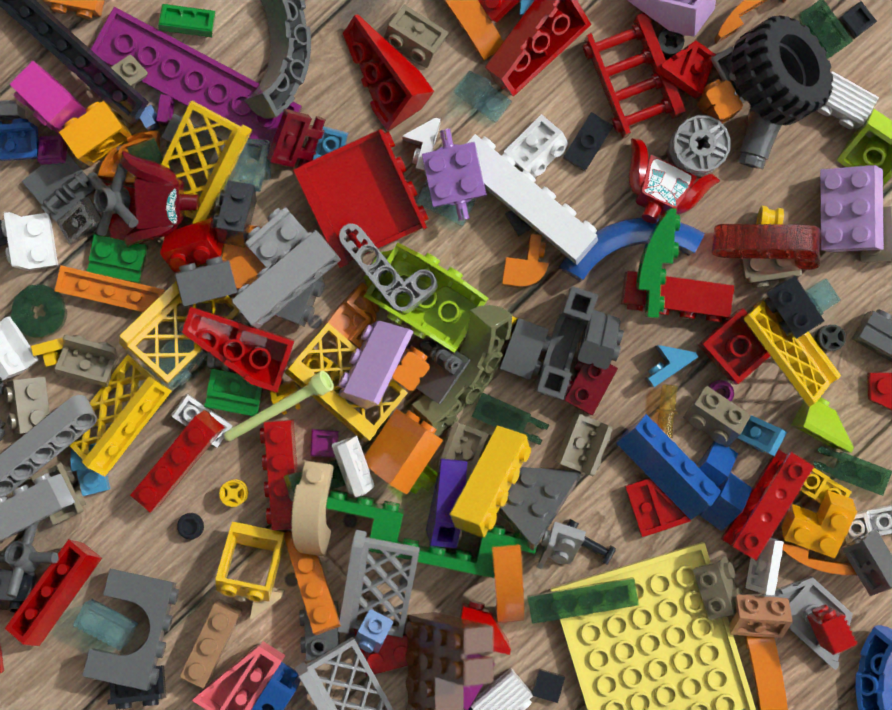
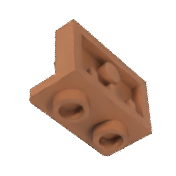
M737 595L735 598L737 612L729 624L730 635L783 638L793 622L789 600L779 597Z

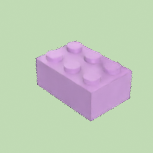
M875 165L820 169L821 250L827 252L884 250L883 169Z

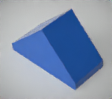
M713 441L697 464V467L719 487L728 478L738 453L730 447H725Z
M731 472L728 478L720 485L721 493L712 506L699 514L720 531L742 513L752 491V487Z

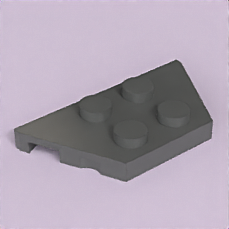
M521 468L517 482L512 484L508 491V499L503 507L500 506L498 512L504 519L510 522L512 529L517 534L521 533L527 540L529 549L535 550L579 481L581 472L577 470Z

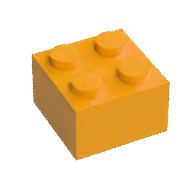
M105 101L91 104L86 109L87 113L80 118L75 117L67 121L63 125L64 129L59 132L77 159L90 167L107 156L113 147L117 149L127 142L126 138L132 135L118 113Z

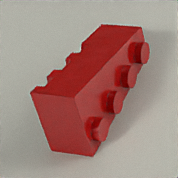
M534 0L485 68L495 83L514 97L592 24L577 0Z

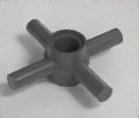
M121 163L118 164L112 185L107 186L94 172L89 173L87 176L89 183L96 189L94 205L102 213L96 233L102 236L106 235L113 214H118L130 228L138 224L136 217L128 210L131 202L130 194L123 187L128 171Z
M38 523L25 529L22 542L15 541L7 547L5 552H0V563H8L13 569L6 592L8 597H17L24 573L34 572L40 563H57L58 554L56 552H37L32 546Z

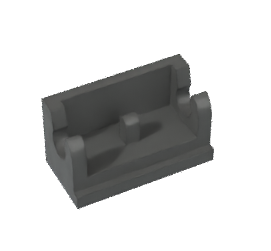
M877 529L870 531L862 538L861 536L855 538L842 548L869 596L892 589V554Z

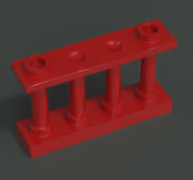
M645 13L636 15L631 29L595 42L592 33L586 35L585 44L582 45L587 60L591 59L615 117L612 118L613 127L617 134L621 133L622 138L629 136L631 133L629 126L664 112L666 114L670 113L671 118L674 119L682 116L686 111L676 85L655 71L666 59L650 19ZM632 39L641 41L644 49L641 50L640 54L605 67L599 52ZM644 63L646 65L650 64L654 73L651 75V78L616 92L614 91L609 77ZM653 88L660 89L663 96L660 103L624 116L619 101Z
M778 449L753 486L742 513L730 523L721 540L757 560L815 466L792 452H789L787 455Z

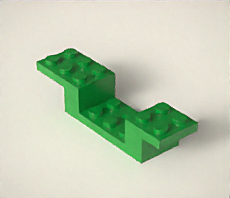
M332 489L327 496V509L374 518L370 535L371 539L420 547L417 560L420 563L495 579L492 547L520 545L521 551L536 552V548L534 551L529 549L527 540L521 533L507 532L504 529L505 526L495 524L491 530L489 529L484 538L480 537L476 557H472V552L456 549V552L453 553L446 551V547L419 545V540L404 538L403 541H398L405 510L399 508V503L385 500L383 504L373 502L374 498L364 495L358 496L357 499L347 497L348 492ZM369 548L370 552L385 555L379 549ZM400 554L396 556L397 558L412 560L411 555Z

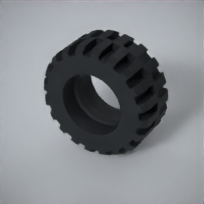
M788 16L769 17L740 36L734 45L731 55V61L733 62L731 67L732 74L736 77L734 82L736 87L740 88L744 101L750 104L753 112L760 114V118L770 121L772 124L785 126L796 123L822 108L828 102L833 89L831 85L833 74L830 72L832 67L830 60L826 58L827 53L824 47L820 46L818 43L819 39L809 32L810 29L806 25H800V21Z

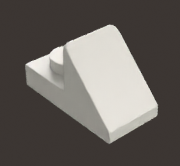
M434 118L402 136L403 141L422 146L421 149L416 148L412 161L413 164H416V172L426 174L422 154L432 152L440 127V119Z

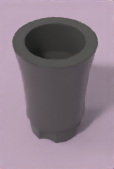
M749 109L738 163L763 170L782 125L765 121L760 118L758 112H753Z

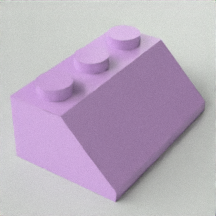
M379 320L373 323L372 326L368 324L361 336V339L364 340L361 348H356L349 362L352 363V367L349 373L344 372L338 383V387L341 388L338 395L364 409L378 405L413 331Z

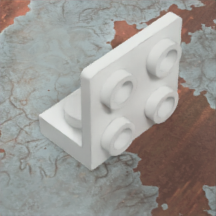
M11 212L4 213L5 220H2L1 225L9 247H6V257L12 267L29 271L58 266L50 214L41 213L21 217Z

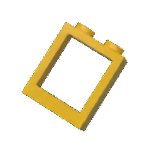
M232 522L215 579L216 591H220L221 594L229 597H234L235 595L244 596L253 602H262V600L269 602L284 547V532ZM236 544L274 551L265 586L227 579Z

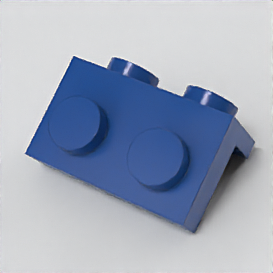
M14 119L12 124H2L0 121V162L37 159L39 147L38 127L29 122L28 119Z

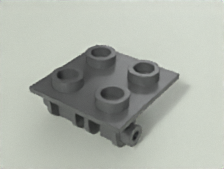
M68 153L66 163L40 165L22 181L41 203V208L47 214H50L56 222L95 190L89 183L87 175Z
M424 340L420 344V349L422 353L428 356L425 362L429 364L430 368L424 377L419 378L420 382L416 388L440 405L471 360L458 351L452 352L438 342Z

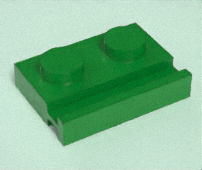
M94 234L89 265L86 271L140 283L148 246L136 243L127 248L124 240Z
M211 369L204 407L254 416L258 414L263 388L250 384L238 373Z

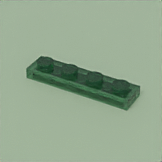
M633 577L527 596L532 624L639 605L635 579Z

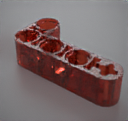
M719 224L714 227L712 254L720 258L794 259L795 266L799 269L814 270L820 266L821 233L820 229L813 225Z

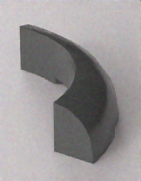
M260 0L270 29V60L261 84L244 101L253 112L263 118H275L293 102L295 99L294 95L299 86L304 83L311 55V29L306 25L304 14L306 5L304 0Z

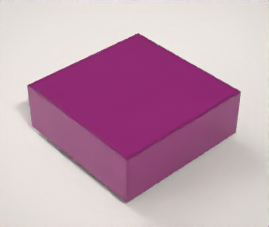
M160 94L156 121L161 126H168L173 117L175 101L169 95Z
M61 135L41 136L39 138L37 161L41 165L66 163L68 145Z
M312 429L310 456L336 458L332 444L339 441V431Z

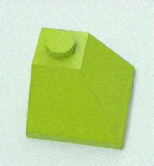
M873 109L864 125L855 131L836 161L845 167L875 165L883 169L884 186L892 177V120L876 109Z
M820 397L815 404L809 407L803 401L791 426L837 451L852 453L854 447L836 410L828 407L830 402Z

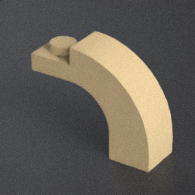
M305 461L300 485H296L292 512V535L295 548L300 553L326 557L331 530L326 524V502L334 469L330 464Z

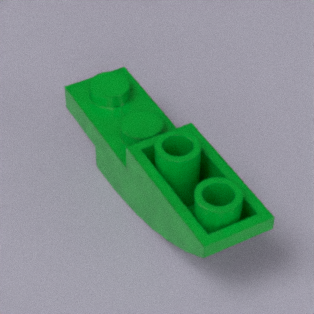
M675 208L667 209L658 220L646 242L640 259L635 289L646 290L645 317L659 318V312L664 311L665 299L664 296H660L661 285H665L666 269H662V263L673 264V258H678L679 243L674 241L675 231L680 229V215H676Z

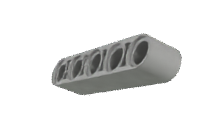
M76 395L69 398L0 454V497L10 494L93 427L97 417L86 396Z

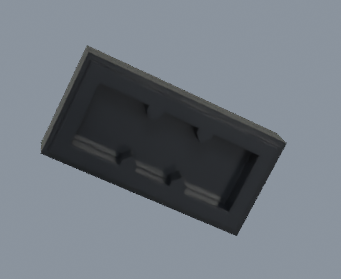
M591 112L563 156V159L585 172L612 130L613 125Z

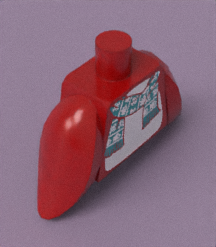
M631 139L632 152L629 168V185L632 192L637 195L635 202L645 208L642 219L648 223H657L659 216H662L670 208H675L676 214L690 211L710 188L720 182L714 174L705 175L695 182L697 176L652 154L648 159L645 143L640 139Z

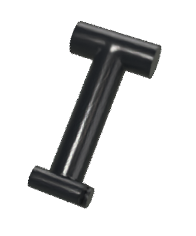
M569 519L567 526L576 529L579 523L572 519ZM586 536L581 545L602 557V562L607 565L616 551L615 547L610 545L609 548H606Z

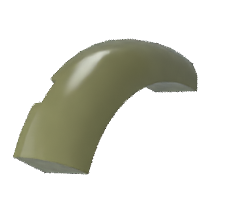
M493 305L479 306L470 310L468 332L459 353L471 361L440 405L427 395H424L412 404L414 413L421 418L419 423L421 424L424 420L437 430L434 434L438 437L447 431L454 422L458 421L456 415L467 404L473 405L497 371L503 358L501 349L504 340H509L512 314L509 311Z

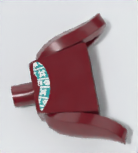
M122 151L119 159L120 163L128 172L136 176L134 180L136 219L138 224L137 227L132 229L123 238L128 248L136 243L155 240L171 234L183 220L184 210L198 211L199 195L184 194L183 180L177 179L176 174L168 167Z

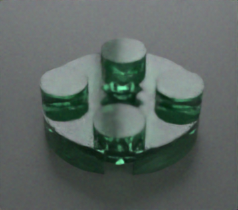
M29 285L19 292L14 299L11 319L22 333L30 337L42 338L53 335L60 331L67 319V309L63 296L59 292H55L54 288L46 285ZM43 304V311L46 314L44 317L39 316L36 318L33 311L34 307H39Z

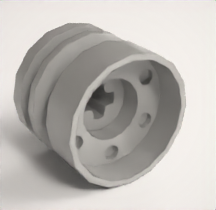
M697 115L687 119L672 134L668 142L667 155L670 164L697 176V178L710 174L728 156L730 151L728 131L719 120L710 116ZM703 140L705 142L704 148L701 150L697 149L698 142Z

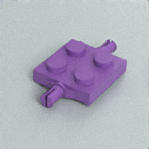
M451 129L441 130L439 133L443 147L436 151L422 154L432 204L434 208L444 205L456 206L458 221L467 220L470 217L466 203L474 198L487 196L476 143L453 144Z

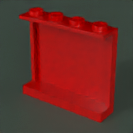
M378 129L293 169L327 243L341 259L337 263L339 268L348 265L350 261L354 260L341 243L339 237L341 229L347 224L358 225L377 249L421 228H427L425 221L429 220L423 205L418 207L414 200V197L418 194L412 181L406 182L403 172L407 170L401 157L395 158L391 148L395 147V143L389 131L384 133L383 129ZM351 232L348 235L349 241H353L358 249L363 246L357 239V234L355 235Z

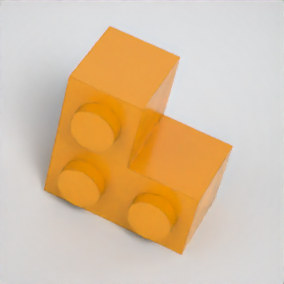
M827 490L817 513L791 504L781 526L784 540L835 558L857 514L853 499Z

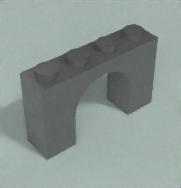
M574 286L566 291L533 391L556 399H564L572 375L569 372L573 356L585 324L590 321L598 298L597 294Z
M109 569L103 595L131 601L141 606L149 618L150 632L145 644L138 651L129 655L95 648L89 649L83 677L142 690H149L152 685H156L160 669H156L158 658H163L166 648V642H163L165 631L169 632L173 616L169 615L171 605H176L179 595V589H176L177 583Z

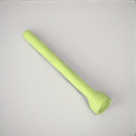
M320 371L313 375L309 385L226 431L224 439L232 441L311 395H324L333 390V382L330 376L325 371Z

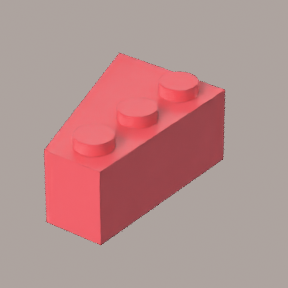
M262 641L202 689L192 701L206 710H251L285 655Z

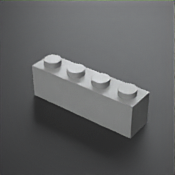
M317 231L309 232L299 240V245L292 251L289 249L283 252L278 257V262L271 268L266 267L259 272L256 281L251 285L246 284L237 291L238 293H236L237 296L232 301L249 323L259 329L341 261V259Z
M49 473L33 480L34 486L29 488L28 485H24L12 491L14 496L10 499L7 496L0 498V542L75 503L61 474L50 477Z

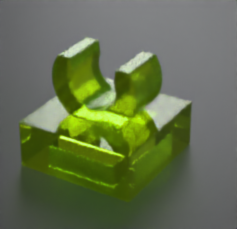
M426 465L410 491L416 494L421 487L429 491L436 483L438 473Z

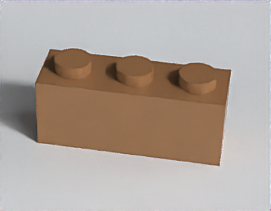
M221 599L214 603L180 674V678L203 689L206 687L243 612L242 609Z

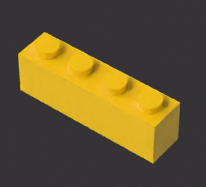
M497 425L450 514L455 528L484 538L488 530L494 527L497 518L496 514L500 506L503 507L505 505L511 485L517 482L522 463L529 459L531 447L525 434Z

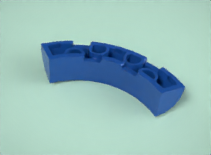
M634 218L616 222L599 229L595 233L598 237V242L578 265L566 257L558 269L581 282L589 271L607 255L629 246L646 244L657 223L652 224L644 221L642 218ZM680 222L679 231H675L674 242L679 243V251L690 256L696 252L705 233Z
M877 625L873 627L860 653L859 669L856 673L858 710H892V629Z

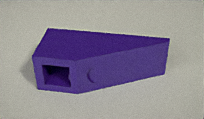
M440 459L426 526L430 546L457 548L461 529L455 528L450 514L466 485L467 461Z

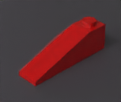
M358 14L354 15L342 34L353 62L359 64L364 78L361 79L363 87H368L373 101L370 102L372 110L385 129L389 131L420 111L435 91L412 63Z
M190 307L182 330L185 336L215 356L250 384L278 392L295 342L294 339L194 307Z

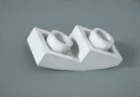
M186 393L171 416L187 426L197 414L206 410L225 427L212 443V445L218 447L224 439V433L230 430L232 425Z
M892 505L857 512L845 537L846 543L852 542L859 536L862 538L877 529L880 536L891 534Z

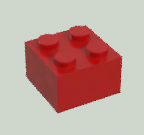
M744 308L736 310L730 318H727L697 344L732 385L740 384L771 356L743 319L748 314Z

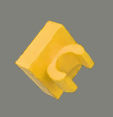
M63 338L32 345L33 356L43 354L46 367L57 364L59 355L56 350L63 349Z
M293 380L280 384L278 392L270 391L273 405L299 390ZM300 402L295 405L297 410L300 409ZM285 410V411H283V412H281V413L284 414V415H286V414H287V410Z

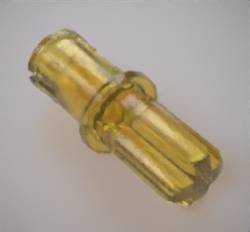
M663 384L661 386L659 409H656V412L659 413L657 425L663 432L665 426V434L669 438H673L674 416L678 413L675 411L678 388L675 385Z

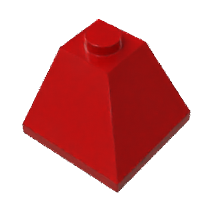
M470 600L469 604L463 603L460 618L493 626V651L510 655L511 647L509 640L488 608H484L485 604Z

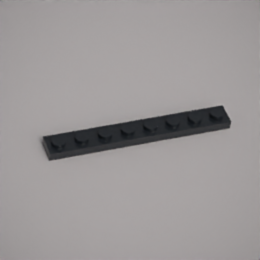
M0 0L1 8L129 124H135L149 101L38 1Z

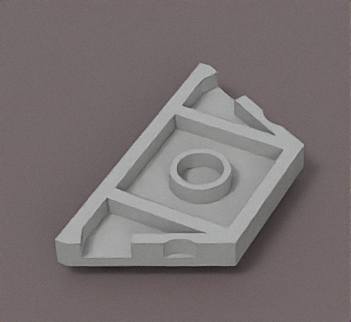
M811 576L776 589L775 595H761L787 598L793 621L789 629L834 670L838 668L840 653L832 655L819 645L807 616L813 614L812 610L814 608L827 605L845 615V620L848 621L850 626L852 612Z

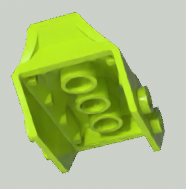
M398 242L394 249L382 251L381 254L403 281L419 270H428L437 280V289L413 311L403 314L392 307L368 275L365 274L363 278L368 288L364 297L388 311L387 317L395 323L401 325L404 321L412 326L410 330L421 339L428 336L455 353L466 338L470 322V310L479 306H485L489 298L462 280L463 274L456 269L449 267L446 270L439 266L440 260L429 253L423 256ZM384 273L380 277V284L383 286H388L393 282V274ZM422 277L418 280L417 287L421 290H426L431 286L432 280L429 277ZM406 293L400 294L396 300L399 307L407 306L410 303V295Z

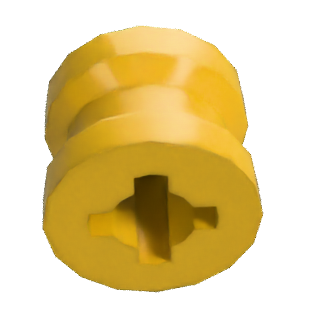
M761 205L757 215L756 231L764 232L768 230L773 234L779 235L784 220V209L776 208L772 210L767 206Z
M233 479L222 485L219 495L222 503L226 506L237 507L246 501L249 490L246 483L242 480Z

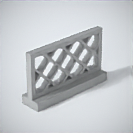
M356 530L340 615L341 626L338 627V632L349 633V628L359 629L364 620H358L357 615L365 611L368 612L371 609L374 610V606L382 603L388 611L381 615L387 618L394 616L400 623L399 627L391 626L387 635L403 637L420 547L366 538V531ZM369 548L379 549L385 555L375 560L369 553ZM400 554L411 555L412 560L402 565L396 556ZM390 560L396 569L386 573L380 565ZM375 569L381 577L371 581L365 573ZM402 574L408 582L398 586L391 578ZM386 582L392 590L382 594L376 586ZM371 590L377 598L367 602L361 594ZM398 595L404 603L394 607L388 599Z
M353 637L305 665L303 662L295 667L318 710H337L334 704L340 705L339 710H344L345 707L358 710H383V705H385L387 710H394ZM352 647L356 653L353 664L340 662L342 652ZM324 663L333 665L329 678L318 676L315 668ZM338 666L351 669L347 682L334 680ZM356 670L368 674L365 686L352 684ZM322 682L327 683L326 689H325L324 685L322 684ZM371 682L375 688H370ZM332 684L345 687L342 700L330 698L329 694ZM350 688L363 691L359 704L346 702ZM368 692L379 694L380 700L377 708L365 706Z

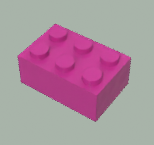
M34 61L10 83L16 90L13 94L14 97L24 106L35 111L33 115L42 124L47 125L59 135L67 121L75 117L80 118L87 113L86 108L65 87Z

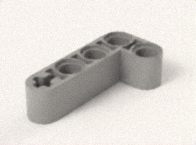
M347 224L341 229L339 234L341 243L398 312L404 314L413 311L436 291L437 280L430 271L419 270L403 281L358 225ZM351 232L355 235L357 234V239L363 245L360 249H358L353 241H349L348 235ZM368 252L376 253L377 257L376 261L371 265L363 263V257ZM384 273L393 274V282L388 286L380 284V277ZM422 277H429L432 280L431 286L426 290H421L417 287L418 280ZM406 293L410 295V303L407 306L399 307L396 300L400 294Z

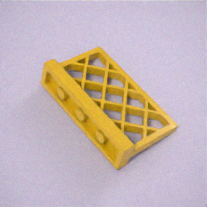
M191 101L161 164L170 169L169 161L180 158L184 171L176 173V177L186 175L191 189L185 190L184 194L193 193L199 195L198 191L203 190L201 196H199L198 211L184 210V215L193 219L194 224L210 218L220 197L221 190L224 189L252 129L245 125L239 126L202 105ZM193 110L204 116L207 125L198 128L193 127L190 119ZM186 125L188 126V131H184ZM222 125L232 130L228 139L218 142L213 127ZM208 129L213 143L201 147L196 132ZM190 134L195 149L183 152L179 140L182 136ZM225 144L223 150H221L220 146ZM215 147L218 161L207 165L202 151ZM197 152L202 166L189 169L185 156ZM214 167L212 173L210 174L209 169ZM204 170L207 183L206 185L196 187L192 173Z
M177 282L171 285L119 336V344L125 350L129 349L167 385L203 350L202 347L194 342V349L190 353H178V340L191 339L177 333V322L186 321L187 316H177V307L182 303ZM228 295L199 302L211 303L213 314H215V303H226L233 310L227 316L222 317L232 320L241 312L232 301L233 299ZM161 322H174V335H158V325ZM155 329V335H149ZM143 340H155V353L144 354L137 346ZM158 340H174L175 353H159ZM159 358H175V368L168 375L159 368ZM178 358H184V359L178 364Z
M765 297L756 303L754 309L743 319L810 407L818 401L829 385L838 380L841 375L809 332L797 339L792 334L787 337L779 325L782 318L778 312L772 313L764 301L768 297Z
M327 323L284 373L301 388L309 385L311 377L320 371H338L340 381L343 371H350L351 367H342L341 352L353 353L357 347L331 324ZM327 331L336 338V349L322 350L321 338ZM317 344L318 350H312L313 347ZM323 353H337L338 368H324ZM307 354H318L319 369H309L301 361ZM391 378L387 387H391L396 391L398 396L393 402L383 403L381 398L379 404L374 406H378L379 418L374 424L365 418L364 408L356 404L350 405L345 401V398L339 396L334 391L340 390V387H333V390L324 395L313 394L311 397L359 439L367 442L376 434L377 429L407 395V392ZM383 406H388V408L383 412Z
M127 354L113 372L108 387L102 386L90 402L94 412L100 409L99 419L93 425V427L98 426L97 436L90 438V428L83 434L82 440L74 441L69 446L83 460L82 463L87 468L105 477L172 391L157 380L132 356ZM132 365V376L125 378V372ZM146 379V381L139 388V381ZM131 384V393L123 395L124 385ZM116 388V397L108 399L110 391ZM129 401L125 408L122 410L123 402ZM115 405L114 415L107 416V407ZM113 422L105 432L106 423ZM96 443L93 449L89 452V445Z

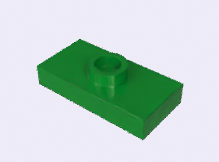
M162 4L158 30L212 38L215 11Z

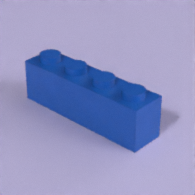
M647 414L629 427L616 442L690 520L711 507L721 493V490L691 461Z

